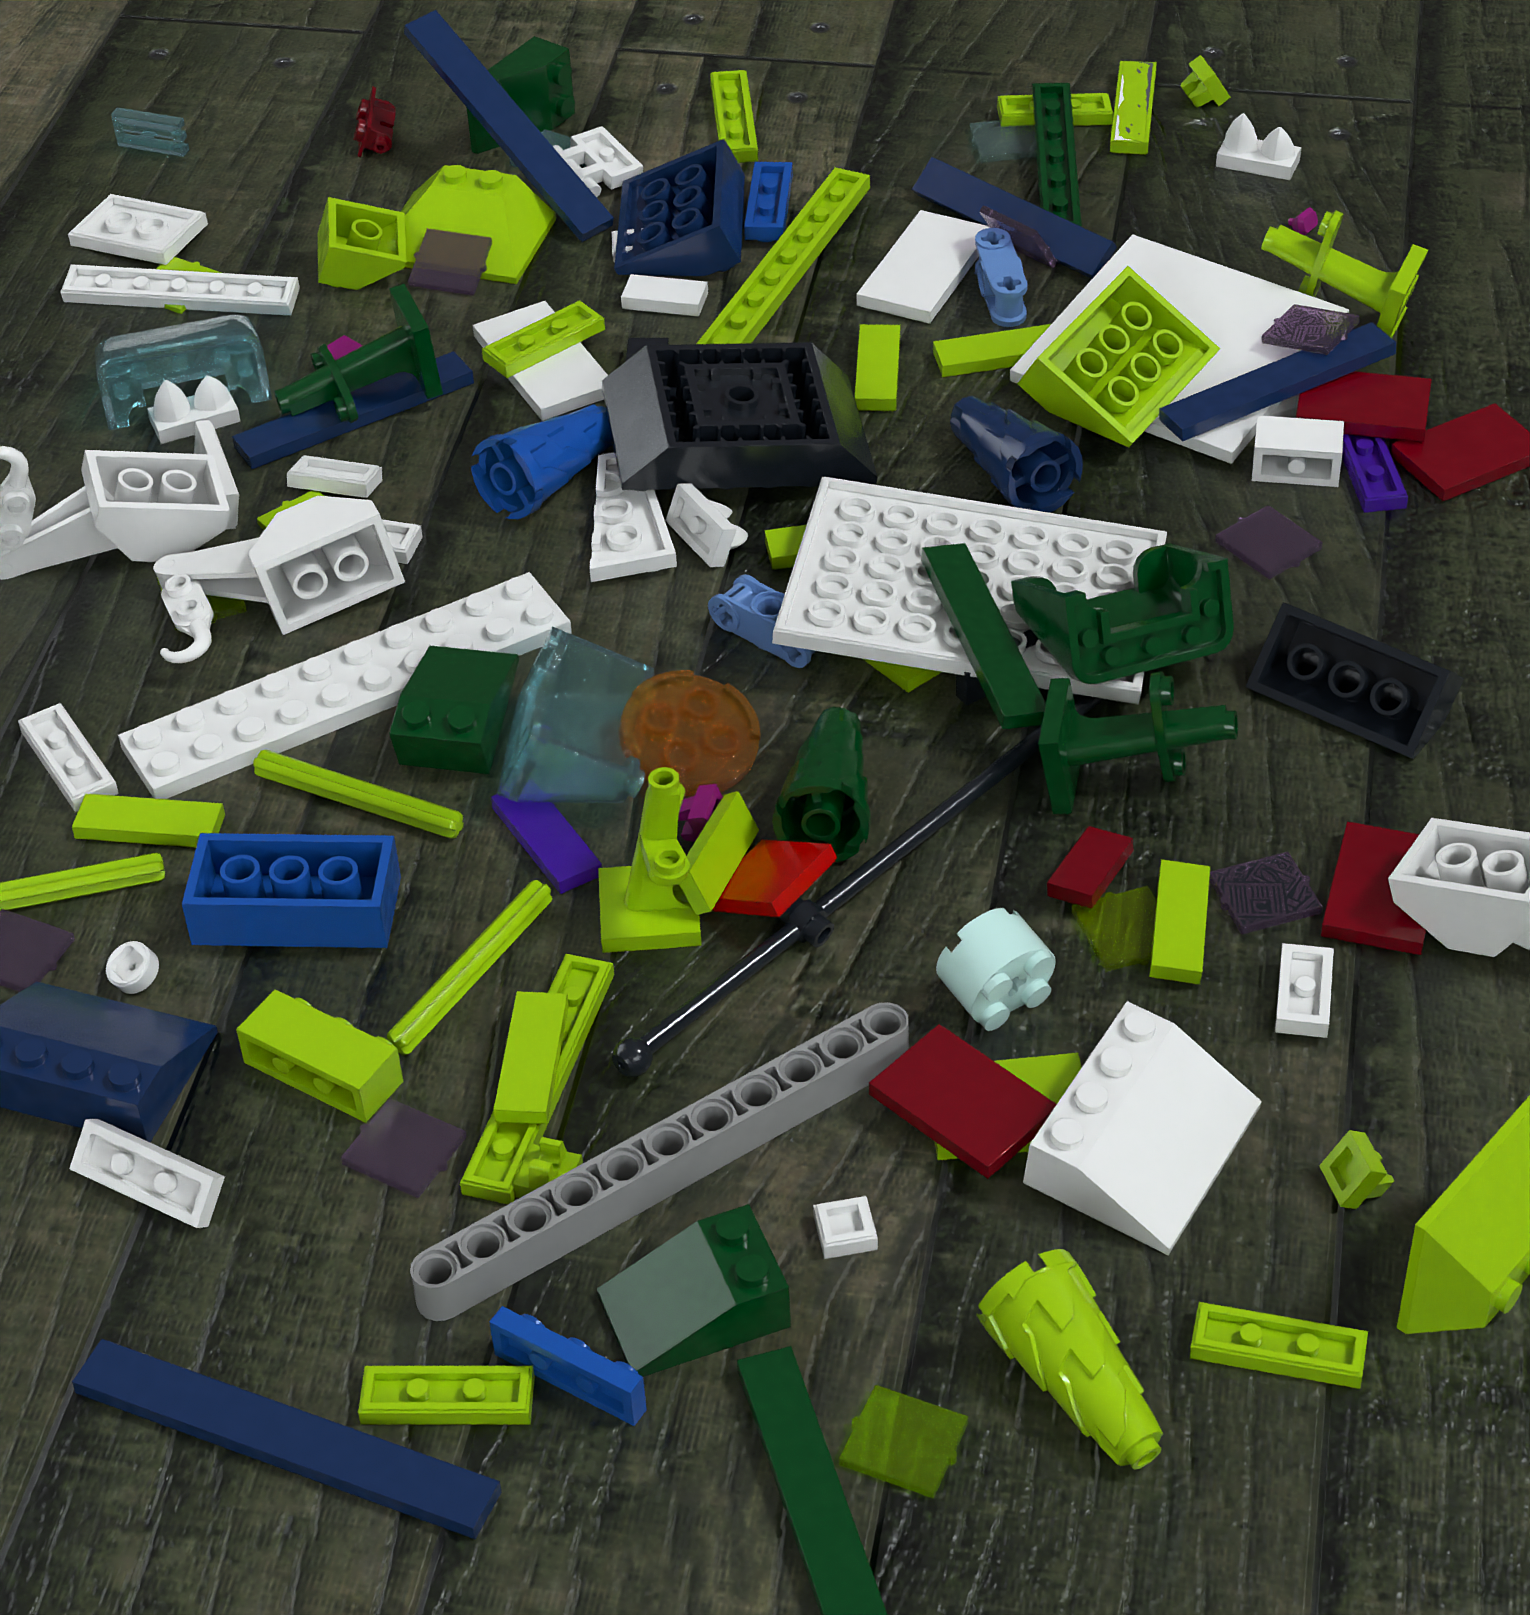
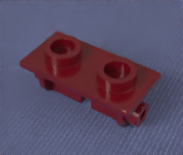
M374 86L372 87L369 99H361L356 116L358 123L353 140L359 142L357 157L360 158L364 148L382 154L389 151L392 147L396 109L389 101L375 98L376 87Z

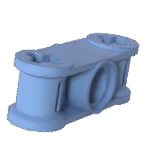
M999 228L983 229L975 236V245L979 254V260L975 263V274L978 279L980 293L986 301L991 319L995 324L1003 327L1018 326L1024 323L1027 317V310L1023 301V295L1027 291V280L1023 273L1021 259L1017 256L1011 236L1007 231Z
M740 575L734 581L733 587L725 594H716L708 602L709 613L719 627L733 632L755 644L758 648L778 656L793 667L803 668L811 661V655L816 652L814 650L772 644L773 630L785 594L758 582V580L750 575Z

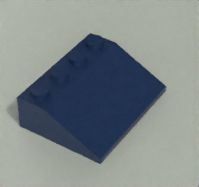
M725 139L623 181L614 270L618 275L708 276L717 271H727L741 262L745 173ZM634 229V233L627 234V230ZM626 246H633L632 250L626 253Z
M36 981L0 1005V1107L82 1129L85 1119H99L145 1141L151 1142L218 1033L216 1025Z

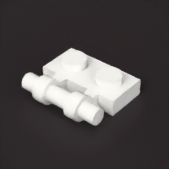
M603 126L571 136L570 148L563 150L559 145L553 146L596 197L601 193V187L597 183L604 182L610 189L621 187L623 181L643 173V165ZM585 163L587 167L581 168L579 165Z

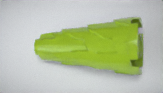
M1054 1249L1038 1254L1046 1267L1036 1272L1032 1270L1027 1261H1024L1002 1277L986 1293L978 1305L983 1313H976L978 1319L1010 1360L1015 1358L1043 1392L1048 1390L1086 1437L1092 1436L1096 1443L1117 1465L1125 1466L1130 1464L1134 1470L1146 1466L1160 1454L1162 1449L1158 1442L1163 1432L1142 1396V1393L1145 1391L1117 1346L1120 1343L1119 1339L1093 1299L1096 1296L1095 1291L1078 1263L1064 1249Z

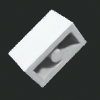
M1257 415L1252 481L1338 487L1343 451L1344 421Z

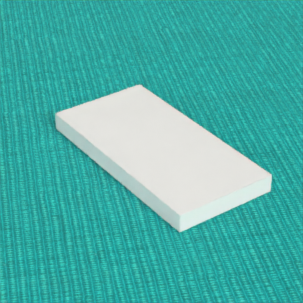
M920 210L858 291L857 306L928 324L931 323L979 257L975 245L976 234L983 229L992 227Z
M542 301L474 324V337L484 348L555 312L546 301ZM579 342L508 379L538 417L544 421L604 400L602 380L608 374Z

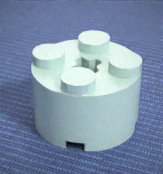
M1005 908L990 910L967 923L957 933L962 941L952 953L945 947L937 961L936 972L938 977L972 1018L987 1031L995 1030L1004 1024L1011 1011L1023 1005H1026L1028 1008H1034L1044 1002L1051 993V987L1047 982L1051 978L1056 964L1054 954L1019 913L1013 910V914H1009Z

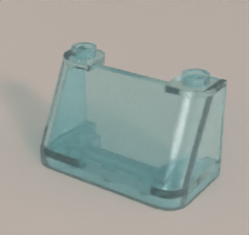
M228 315L113 336L102 340L95 349L97 381L109 430L129 427V414L132 408L137 404L138 408L146 406L143 389L159 387L164 380L175 384L202 379L206 375L213 377L225 374L228 391L235 390L236 386L243 388L248 392L252 403L272 400L261 340L253 322L248 317L242 315Z
M552 627L525 679L516 702L497 794L514 802L623 803L628 796L635 798L643 784L645 771L640 769V759L631 756L635 724L640 713L647 715L656 699L657 689L651 687L655 668Z

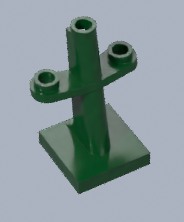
M405 284L389 288L398 328L337 360L334 359L325 343L318 346L317 352L310 354L315 371L274 391L281 414L290 412L293 417L333 400L340 422L348 420L351 424L358 420V414L350 392L399 372H407L414 375L427 399L443 394L429 327Z
M1163 672L1152 673L1150 677L1151 713L1087 718L1076 711L1070 678L1051 679L1038 744L1053 814L1072 813L1080 765L1157 752L1164 782L1176 781L1177 776H1185L1186 752L1184 747L1237 739V711H1227L1226 705L1168 711L1167 706L1174 704V680L1172 676H1164Z

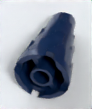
M974 396L962 398L954 405L950 419L954 435L975 455L974 460L992 477L991 482L1010 505L1017 508L1050 513L1061 507L1073 495L1074 491L1069 486L1073 478L1080 482L1083 461L1079 448L1072 440L1034 419L1030 422L1011 409L1006 411L993 402L987 404Z

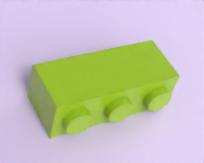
M276 989L236 1029L245 1064L365 1123L404 1082L398 1049L390 1041L383 1037L371 1036L353 1027L347 1020L341 1017L334 1018L313 1008L304 999L292 998Z

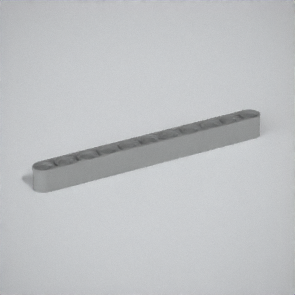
M885 1002L872 1005L422 1251L414 1258L410 1268L419 1313L433 1321H445L459 1315L867 1087L873 1078L909 1049L908 1014L897 1004Z

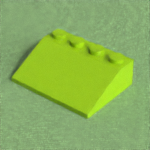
M1127 266L1037 357L1017 384L1049 413L1126 447H1130L1159 416V408L1169 405L1221 348L1133 269Z

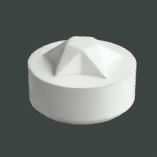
M138 941L126 942L116 948L110 955L106 965V975L108 980L122 992L127 994L138 993L146 989L156 978L159 961L156 954L143 943Z

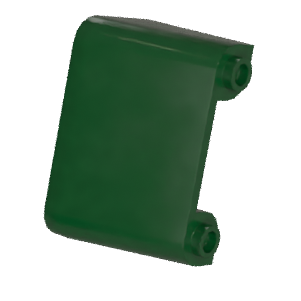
M1171 543L1146 549L1136 558L1133 565L1134 588L1086 599L1085 592L1078 590L1066 593L1059 592L1050 580L1040 576H1030L1011 581L1013 604L1018 615L1071 678L1085 684H1098L1215 654L1224 650L1233 636L1234 621L1228 558Z

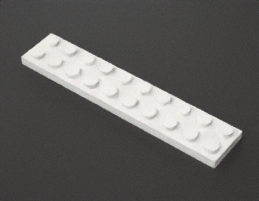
M528 572L118 735L120 745L154 799H168L253 764L254 758L258 757L261 750L266 749L281 753L397 706L400 694L430 645L510 653L520 656L572 635L571 622L532 574Z

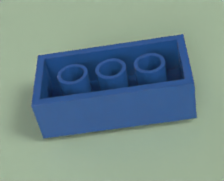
M200 833L182 901L191 945L388 948L401 880L394 836Z

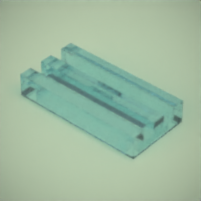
M118 107L111 114L118 146L184 157L190 150L189 144L184 143L187 134L186 131L181 129L185 125L183 118ZM124 131L140 134V136L124 133ZM154 137L173 139V141L157 139Z

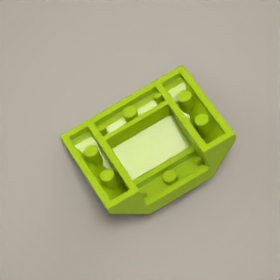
M444 165L413 192L400 211L405 213L407 261L405 268L517 284L556 221V213L517 175L505 174L497 170L469 169L461 165Z
M1530 1095L1415 1224L1397 1322V1329L1405 1334L1485 1328L1499 1310L1505 1314L1508 1313L1518 1300L1523 1287L1522 1283L1530 1275Z

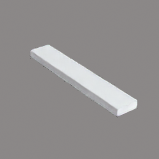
M71 264L60 293L63 301L70 303L164 308L165 304L185 305L188 310L291 316L300 285L298 277Z

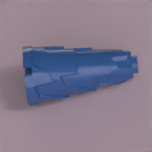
M592 404L568 415L552 417L539 423L516 428L504 434L492 435L481 441L472 454V457L479 455V463L471 466L474 483L484 501L496 513L503 509L509 511L511 514L505 517L508 519H521L539 510L542 503L551 494L568 483L576 473L590 464L591 460L613 445L611 443L612 437L606 408Z

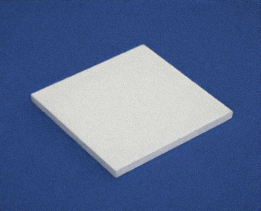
M1132 234L1010 369V381L1018 383L1037 357L1127 266L1133 269L1221 348L1171 403L1302 351L1303 348H1309L1303 347L1306 339L1316 341L1319 344L1321 339L1317 338L1320 337L1321 331H1323L1321 336L1323 338L1322 342L1325 341L1328 331L1327 340L1330 338L1331 331H1333L1331 337L1333 338L1335 331H1337V335L1341 329H1311L1310 327L1315 324V322H1312L1303 328L1306 330H1297L1292 347H1290L1291 343L1288 342H1291L1292 339H1286L1287 336L1281 326L1292 337L1294 334H1291L1286 327L1289 329H1299L1297 327L1302 322L1308 320L1316 321V327L1313 328L1323 326L1322 328H1328L1319 317L1326 318L1323 320H1326L1329 326L1333 324L1329 322L1337 321L1334 323L1338 325L1334 324V326L1340 328L1344 326L1342 321H1344V324L1348 321L1349 309ZM1278 331H1279L1280 334H1281V336L1283 337V339H1286V340H1283L1282 342H1283V343H1288V344H1286V346H1283V344H1281L1280 342H1278L1277 340H1275V339L1272 338L1271 336L1274 335L1273 337H1277L1278 340H1281V338H1280V336H1279V334H1278ZM1299 331H1301L1297 346L1295 347ZM1303 331H1305L1301 347H1299ZM1282 401L1183 442L1159 421V416L1150 424L1145 432L1232 464L1255 436L1257 415L1271 416Z

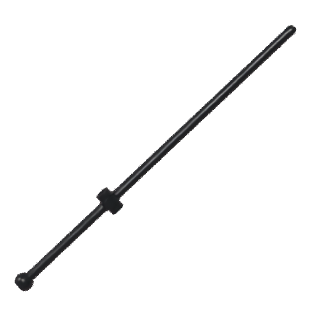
M1080 695L1074 699L1076 711L1084 716L1104 699ZM1042 725L815 902L810 899L803 900L799 897L778 917L785 923L782 928L640 1038L626 1037L620 1040L612 1053V1060L618 1071L630 1077H638L646 1073L652 1064L653 1053L797 940L802 943L808 941L815 948L822 946L834 930V924L827 917L1040 750L1038 743Z

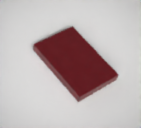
M1354 371L1300 393L1296 418L1344 421L1343 434L1424 442L1432 379Z
M1494 403L1425 430L1424 442L1400 440L1392 443L1391 456L1440 500L1446 501L1530 467V432Z
M1347 821L1322 923V937L1422 955L1427 930L1393 902L1388 881L1389 876L1420 834Z
M940 1024L869 1082L870 1096L987 1179L1034 1139L1057 1105Z

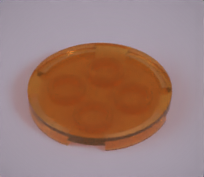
M675 670L661 673L641 683L632 692L630 699L627 701L619 726L620 744L632 768L646 781H648L649 774L657 768L668 767L674 769L679 773V783L685 788V796H695L699 785L717 784L720 792H723L740 782L754 764L761 737L757 715L752 705L740 691L729 683L723 685L715 680L694 675V671Z

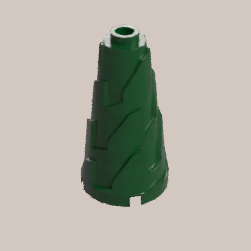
M831 707L824 710L818 717L807 740L800 747L794 765L788 772L780 795L777 798L772 819L773 830L778 841L831 844L837 856L834 863L844 861L859 853L860 844L864 839L865 844L867 842L871 825V810L868 805V778L863 776V736L861 734L860 720L856 713L850 712L845 708Z

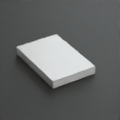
M110 194L68 233L71 246L166 265L208 225L206 214L201 211Z

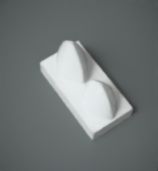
M1243 113L1228 128L1225 140L1217 153L1216 167L1290 180L1300 161L1301 147L1293 145L1291 138L1282 127H1278L1270 132L1264 140H1258L1252 123Z
M208 375L198 385L195 395L186 397L175 384L164 380L156 394L154 406L147 408L150 422L161 444L195 435V421L210 420L215 429L241 422L238 407L227 386H224L219 380Z
M692 483L677 484L665 521L709 567L725 566L729 551L742 545L748 538V533L744 529L731 524L727 520L732 514L730 508L708 500Z

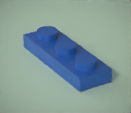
M754 162L744 225L745 240L771 242L778 240L784 233L793 178L792 162Z
M504 1306L489 1321L494 1354L515 1366H533L535 1376L633 1426L637 1424L646 1412L643 1376L639 1375L629 1364L622 1361L613 1362L593 1352L583 1341L573 1337L567 1339L547 1329L537 1318L528 1314L519 1315Z

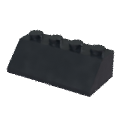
M1283 602L1246 687L1415 759L1445 722L1464 678L1450 670Z

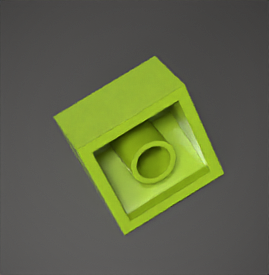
M328 197L318 230V283L336 288L342 287L359 290L405 268L407 262L405 213Z

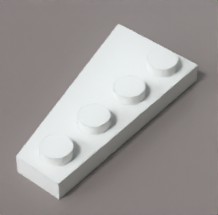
M615 453L598 455L594 533H592V558L590 559L591 582L677 567L676 552L655 490H622Z

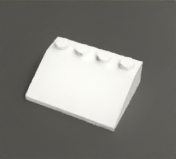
M1127 1001L1030 1143L1023 1183L1169 1255L1260 1109L1262 1101L1177 1025Z

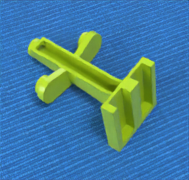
M1337 210L1334 214L1326 211L1321 221L1317 235L1324 237L1322 243L1283 225H1280L1278 229L1272 226L1269 227L1261 249L1311 275L1310 277L1305 275L1298 292L1316 297L1322 281L1381 313L1376 326L1393 338L1406 313V304L1415 288L1419 277L1417 273L1427 255L1428 249L1413 244L1398 272H1384L1332 248L1344 215Z
M657 768L648 776L649 787L645 794L632 866L598 868L602 953L702 946L700 915H696L679 885L688 876L690 862L677 840L678 816L684 800L685 788L679 783V773L672 768Z

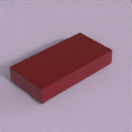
M1088 826L1048 880L1047 896L1093 909L1132 854L1133 838Z

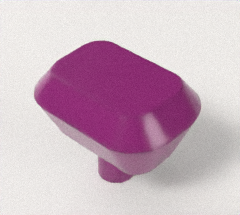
M1309 207L1295 218H1289L1288 224L1292 226L1293 231L1306 236L1317 226V214Z

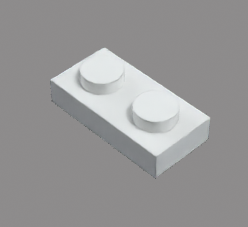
M1282 943L1275 1025L1276 1033L1327 1038L1334 948Z

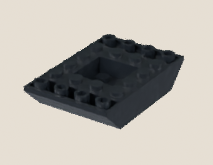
M812 342L646 345L602 380V392L622 490L676 489L677 484L692 483L697 489L774 488L780 486L816 487L820 485L822 477L877 484V473L848 375Z

